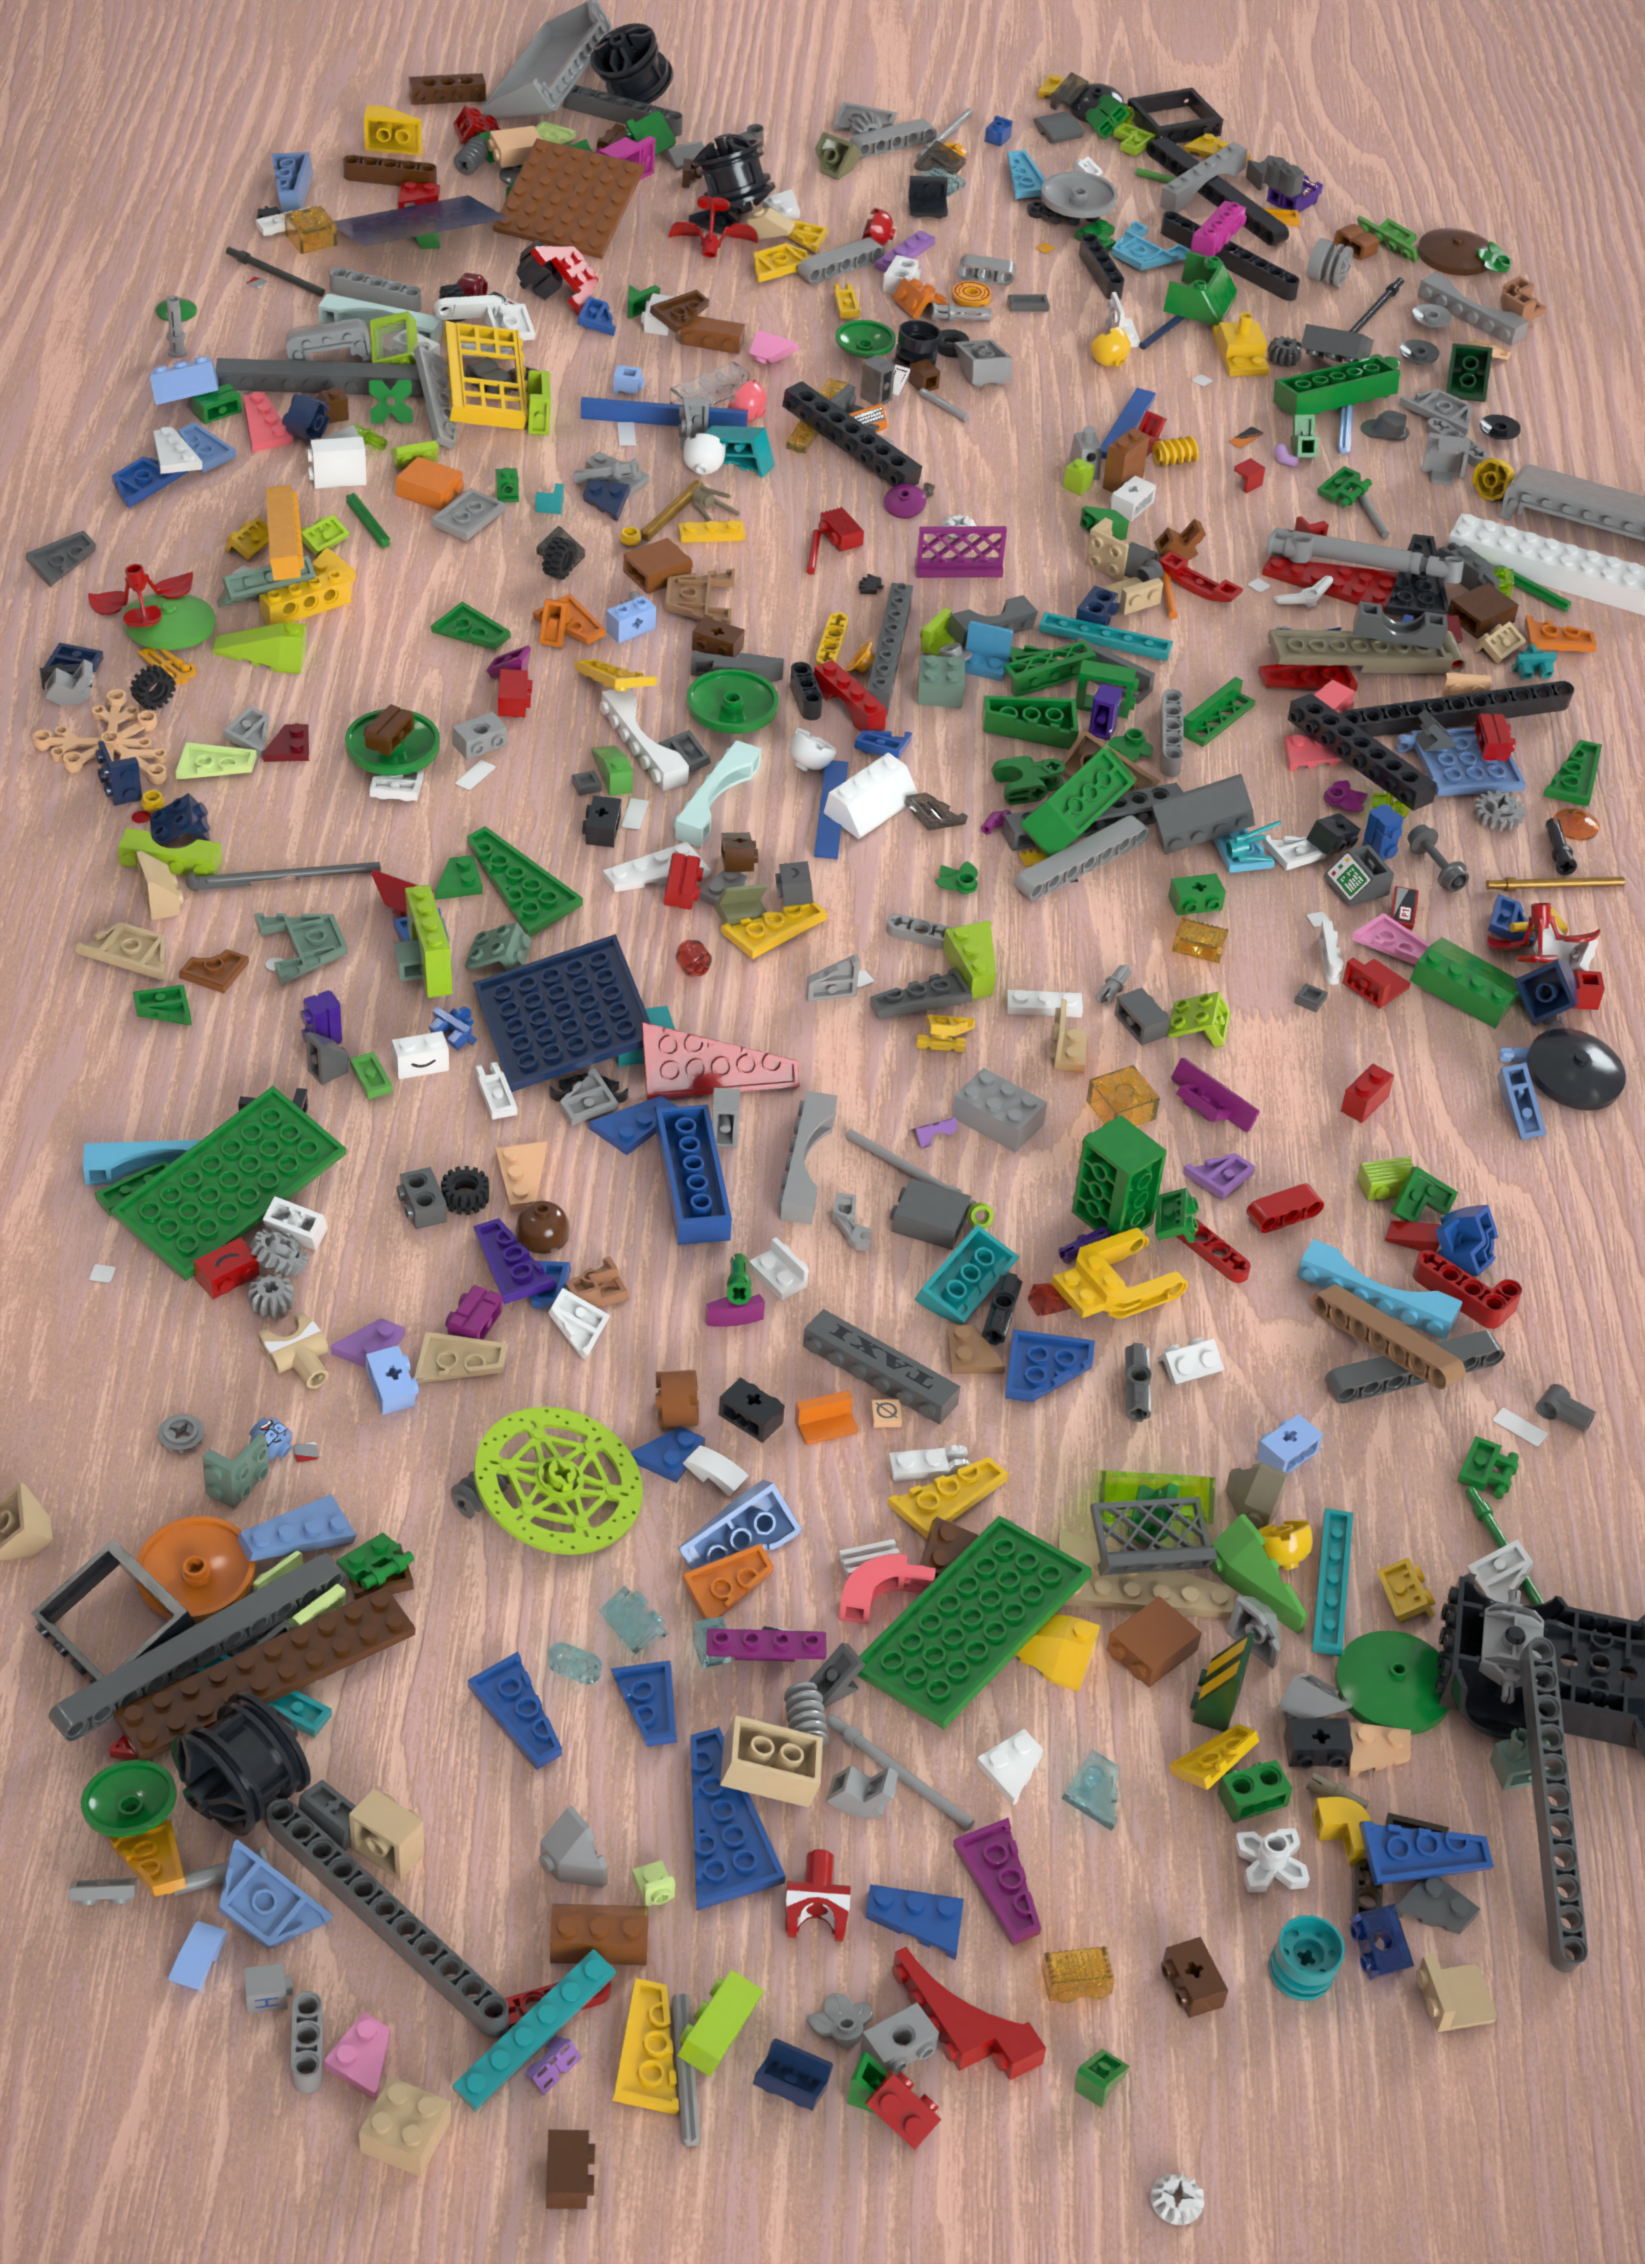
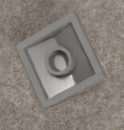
M698 141L674 145L661 152V154L676 170L683 169L684 158L694 159L704 148V145Z

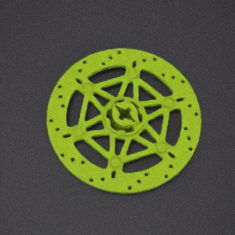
M534 1407L516 1411L500 1419L486 1432L476 1452L473 1470L474 1481L485 1509L506 1532L534 1548L567 1555L586 1554L604 1549L618 1541L628 1532L640 1511L643 1499L642 1478L631 1452L611 1430L581 1413L557 1407ZM544 1428H558L571 1431L586 1438V1441L579 1443L546 1434ZM523 1432L528 1434L530 1440L511 1459L503 1458L499 1455L502 1448L513 1437ZM541 1445H544L549 1452L550 1458H544ZM553 1445L570 1448L574 1451L561 1457ZM530 1449H534L537 1463L520 1461V1459ZM599 1451L604 1452L612 1462L618 1474L620 1485H614L609 1482L596 1455ZM583 1454L585 1458L580 1466L572 1462L573 1459ZM588 1463H592L599 1480L583 1474ZM516 1469L533 1470L534 1476L528 1475ZM497 1474L508 1477L520 1503L517 1509L512 1508L502 1494ZM517 1479L534 1486L528 1497L524 1495ZM586 1483L601 1490L584 1489L583 1485ZM538 1493L546 1498L537 1505L532 1504ZM580 1497L597 1498L598 1500L587 1511H584ZM607 1500L618 1504L616 1511L606 1522L595 1528L590 1526L588 1519ZM566 1502H574L577 1515H574ZM552 1503H557L564 1515L544 1511L543 1509ZM533 1517L567 1524L572 1527L574 1533H562L544 1529L533 1524L530 1520Z

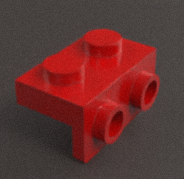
M889 2069L885 2073L887 2076L885 2080L870 2095L865 2104L915 2150L942 2120L935 2112L939 2106L925 2093L921 2098L914 2093L911 2088L915 2084L902 2071L895 2075Z

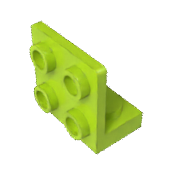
M1220 992L1205 993L1201 996L1174 1002L1167 1031L1168 1037L1173 1038L1204 1030L1205 1036L1211 1040L1215 1048L1224 1046L1231 1012Z

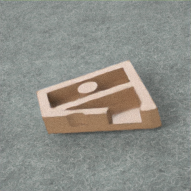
M975 1325L947 1326L951 1374H1004V1362L988 1341L982 1337L981 1332Z

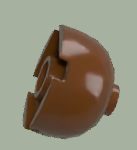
M540 1200L528 1204L517 1218V1240L521 1242V1246H525L528 1251L533 1253L547 1254L551 1253V1249L558 1247V1250L561 1249L569 1238V1221L566 1213L561 1207L550 1201Z

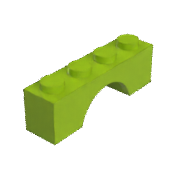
M126 828L118 845L120 865L138 868L136 852L143 851L167 864L170 873L184 876L191 872H194L195 876L217 875L223 862L221 843L197 839L186 847L166 848L153 841L150 831Z

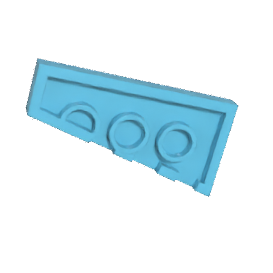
M1027 151L1008 152L1007 160L1015 199L1041 197L1042 184L1046 179Z

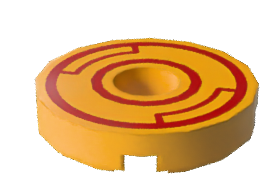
M963 281L953 287L952 299L957 300V304L963 307L980 308V305L984 304L986 306L991 301V290L985 284L977 281Z

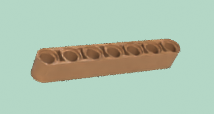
M1331 1285L1311 1296V1307L1318 1316L1439 1390L1445 1389L1465 1377L1466 1370L1459 1358L1339 1285Z

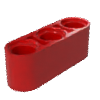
M1304 1183L1253 1201L1247 1207L1246 1214L1260 1232L1265 1234L1317 1216L1323 1210L1324 1202L1308 1183Z

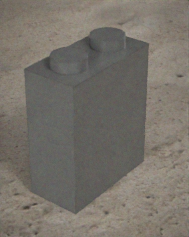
M911 1178L907 1188L902 1187L900 1191L898 1206L894 1205L891 1210L892 1232L953 1250L966 1222L971 1196Z

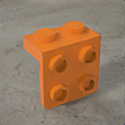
M904 277L892 296L906 312L916 319H919L928 302H935L937 305H948L947 299L935 292L936 288L928 283L923 285L922 282L915 278L910 280Z

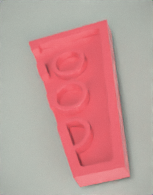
M263 391L243 395L252 452L293 443V436L286 431V426L282 424V419Z

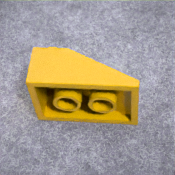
M367 105L364 114L365 151L422 155V119L386 106Z

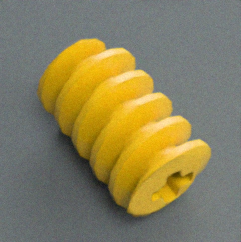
M1192 436L1156 441L1152 447L1153 461L1157 467L1160 465V462L1163 467L1168 466V463L1173 466L1176 461L1178 464H1182L1183 461L1189 463L1191 459L1196 462L1199 459L1198 445Z

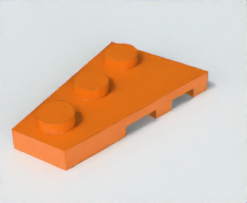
M570 593L557 599V601L568 603L570 622L565 627L566 635L586 645L606 636L605 628ZM544 606L532 612L533 619L541 623Z
M760 1543L683 1573L682 1581L708 1628L772 1574L774 1566Z

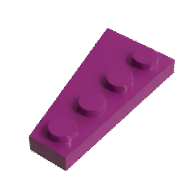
M1009 1818L954 1839L953 1847L1011 1945H1016L1040 1935L1041 1925L1031 1892H1029L1026 1884L1024 1868L1020 1864L1016 1841L1012 1837Z

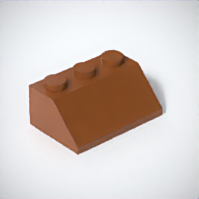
M552 1905L550 1963L578 1964L594 1949L610 1965H647L648 1906Z

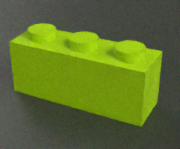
M732 1969L725 1980L719 1977L709 1993L713 1997L711 2002L708 2003L704 2000L694 2015V2018L698 2020L696 2025L688 2024L678 2041L683 2043V2046L677 2056L711 2077L753 2012L764 1990Z

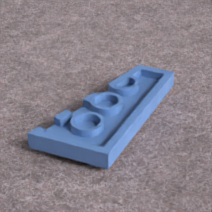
M330 1494L240 1532L237 1541L248 1560L255 1561L289 1555L297 1550L299 1552H306L354 1543L356 1533Z

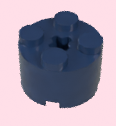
M294 394L288 413L283 416L282 424L286 426V431L289 434L311 443V440L315 438L320 439L324 435L330 419L326 416L327 411H330V407L327 403L306 394Z

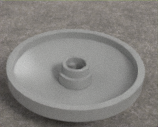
M1078 171L1062 172L1050 176L1042 184L1041 199L1043 203L1051 210L1065 216L1074 218L1099 217L1111 212L1117 204L1118 192L1115 186L1110 181L1095 174Z

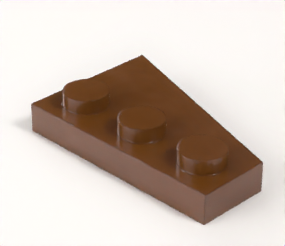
M694 290L651 305L650 313L676 334L708 307L709 299L698 290Z

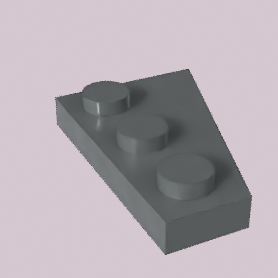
M83 530L26 553V561L51 587L96 551V543Z

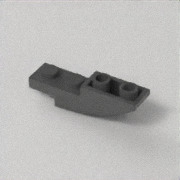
M693 652L691 675L701 676L720 669H740L756 673L769 682L782 680L783 658L740 652L738 658Z

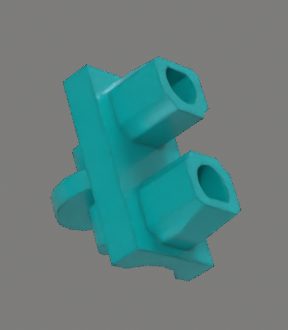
M1529 644L1526 651H1521L1517 655L1515 664L1511 666L1512 671L1518 672L1521 680L1532 678L1535 670H1539L1542 678H1550L1554 673V662L1557 659L1556 652L1543 653V650H1537L1535 644Z

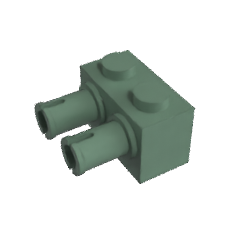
M1519 1728V1731L1514 1729L1511 1733V1738L1495 1743L1489 1761L1503 1791L1532 1785L1526 1729ZM1541 1737L1544 1744L1551 1746L1549 1740ZM1545 1767V1770L1549 1775L1555 1776L1554 1772L1550 1768Z

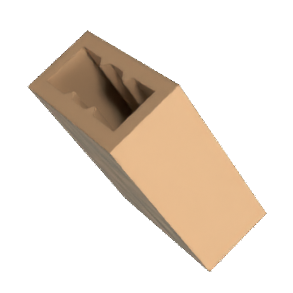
M533 125L490 131V139H488L487 144L489 151L493 153L494 160L498 161L501 168L524 165L536 138H542Z

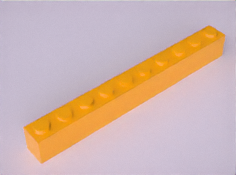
M291 484L267 487L265 491L269 552L273 579L278 581L301 577V569H305L297 491H292Z

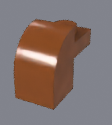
M1193 519L1181 534L1167 527L1154 543L1159 555L1162 557L1172 551L1190 560L1198 554L1195 546L1203 540L1206 533L1201 522Z

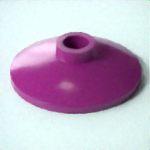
M910 484L895 486L884 497L886 511L897 518L914 517L920 514L926 506L925 493L919 487Z

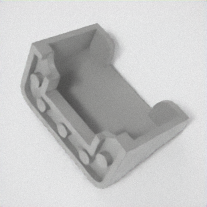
M361 318L290 329L286 334V350L289 360L310 361V353L350 347L351 356L358 354L362 357L363 363L372 362L368 326Z

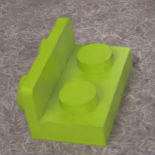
M332 514L327 518L321 517L311 527L305 526L302 528V544H305L315 556H318L325 548L330 549L346 540L350 533Z

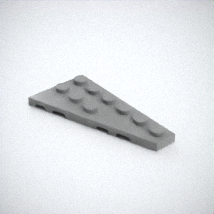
M418 346L414 350L433 439L434 441L437 440L439 445L451 449L456 445L458 434L456 425L458 422L449 421L452 405H449L451 391L447 390L449 376H446L448 362H445V358ZM463 368L464 375L466 374L465 368Z

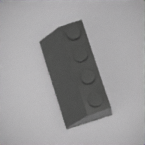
M1241 774L1151 803L1156 835L1165 855L1255 826L1253 808Z

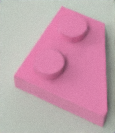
M363 2012L323 2060L324 2068L375 2100L379 2094V2083L391 2036L390 2028Z

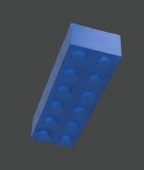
M708 1104L656 1108L655 1132L677 1245L731 1241L732 1216Z

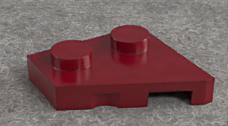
M298 723L285 724L263 752V761H309V725Z

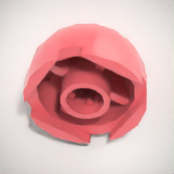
M753 379V382L749 380L735 393V402L730 401L727 407L728 409L748 410L747 421H752L756 417L760 419L767 410L765 409L767 404L766 391L755 379Z

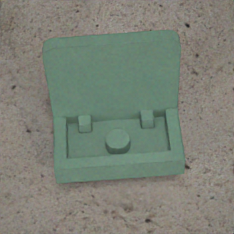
M517 922L508 925L504 924L489 931H482L474 938L465 966L468 970H472L498 961L503 964L507 971L523 966L526 963L532 945L531 939Z
M261 1433L258 1434L234 1461L209 1449L202 1456L205 1494L211 1499L220 1501L232 1508H235L241 1500H245L249 1496L251 1489L258 1481H263L269 1472L266 1436Z

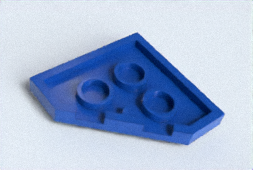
M1013 1329L1005 1399L1034 1402L1092 1368L1095 1340Z

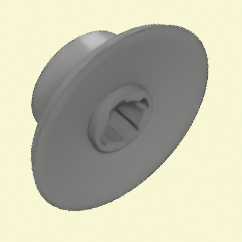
M951 643L939 649L941 657L965 658V661L973 656L970 650H962L960 643Z

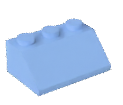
M201 356L195 358V362L186 363V361H179L174 363L173 367L166 368L163 365L153 368V371L150 372V380L156 405L217 391L219 382L212 358Z

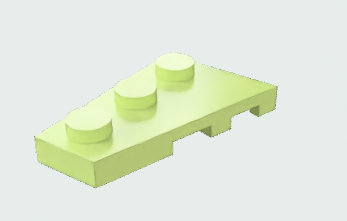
M186 742L175 772L176 780L250 773L257 758L256 750Z

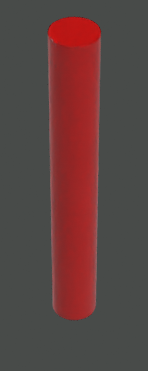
M818 529L812 532L806 570L810 575L814 574L821 537V531Z

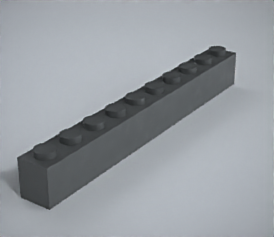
M217 358L215 369L219 382L218 387L230 384L236 391L320 393L330 388L342 387L345 394L371 395L369 394L370 380H382L390 391L398 380H411L412 393L409 396L424 397L418 368L414 364Z

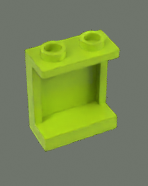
M530 370L528 373V434L549 435L551 410L550 371Z

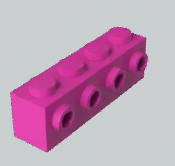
M1224 201L1193 234L1191 252L1209 257L1215 256L1217 252H1220L1222 247L1228 244L1230 238L1237 234L1238 229L1245 225L1247 219L1245 215L1246 207L1240 206L1235 202Z

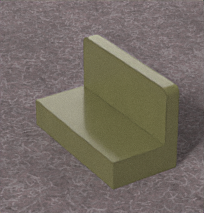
M756 884L725 888L714 906L724 925L728 923L735 925L740 924V920L750 918L751 920L761 918L762 913L767 912L761 902V898L767 889L766 885Z

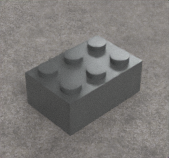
M1306 324L1300 348L1306 350V354L1312 355L1314 358L1323 359L1325 356V358L1335 362H1353L1370 358L1374 340L1359 333Z

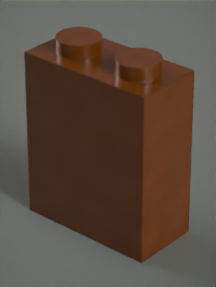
M1488 582L1452 598L1449 609L1450 616H1459L1461 628L1476 639H1479L1486 633L1490 634V631L1499 624L1504 626L1509 621L1514 623L1519 605Z

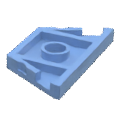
M238 1839L235 1840L231 1849L219 1901V1912L267 1950L322 1926L332 1919L333 1914Z

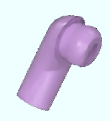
M1277 444L1274 447L1273 452L1277 462L1292 467L1297 466L1299 457L1289 455L1284 444Z

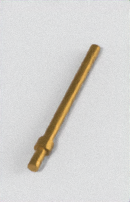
M1505 877L1504 880L1486 881L1487 890L1504 889V891L1529 888L1625 885L1624 877L1549 879Z

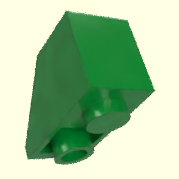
M1082 507L1080 526L1089 533L1091 528L1106 517L1113 521L1112 536L1119 540L1127 538L1129 520L1119 512L1104 508Z

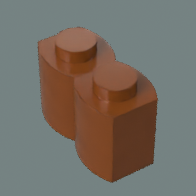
M1350 224L1336 230L1334 238L1336 246L1343 244L1344 248L1346 246L1352 247L1353 258L1363 260L1376 254L1380 242L1375 235L1365 232L1356 224Z

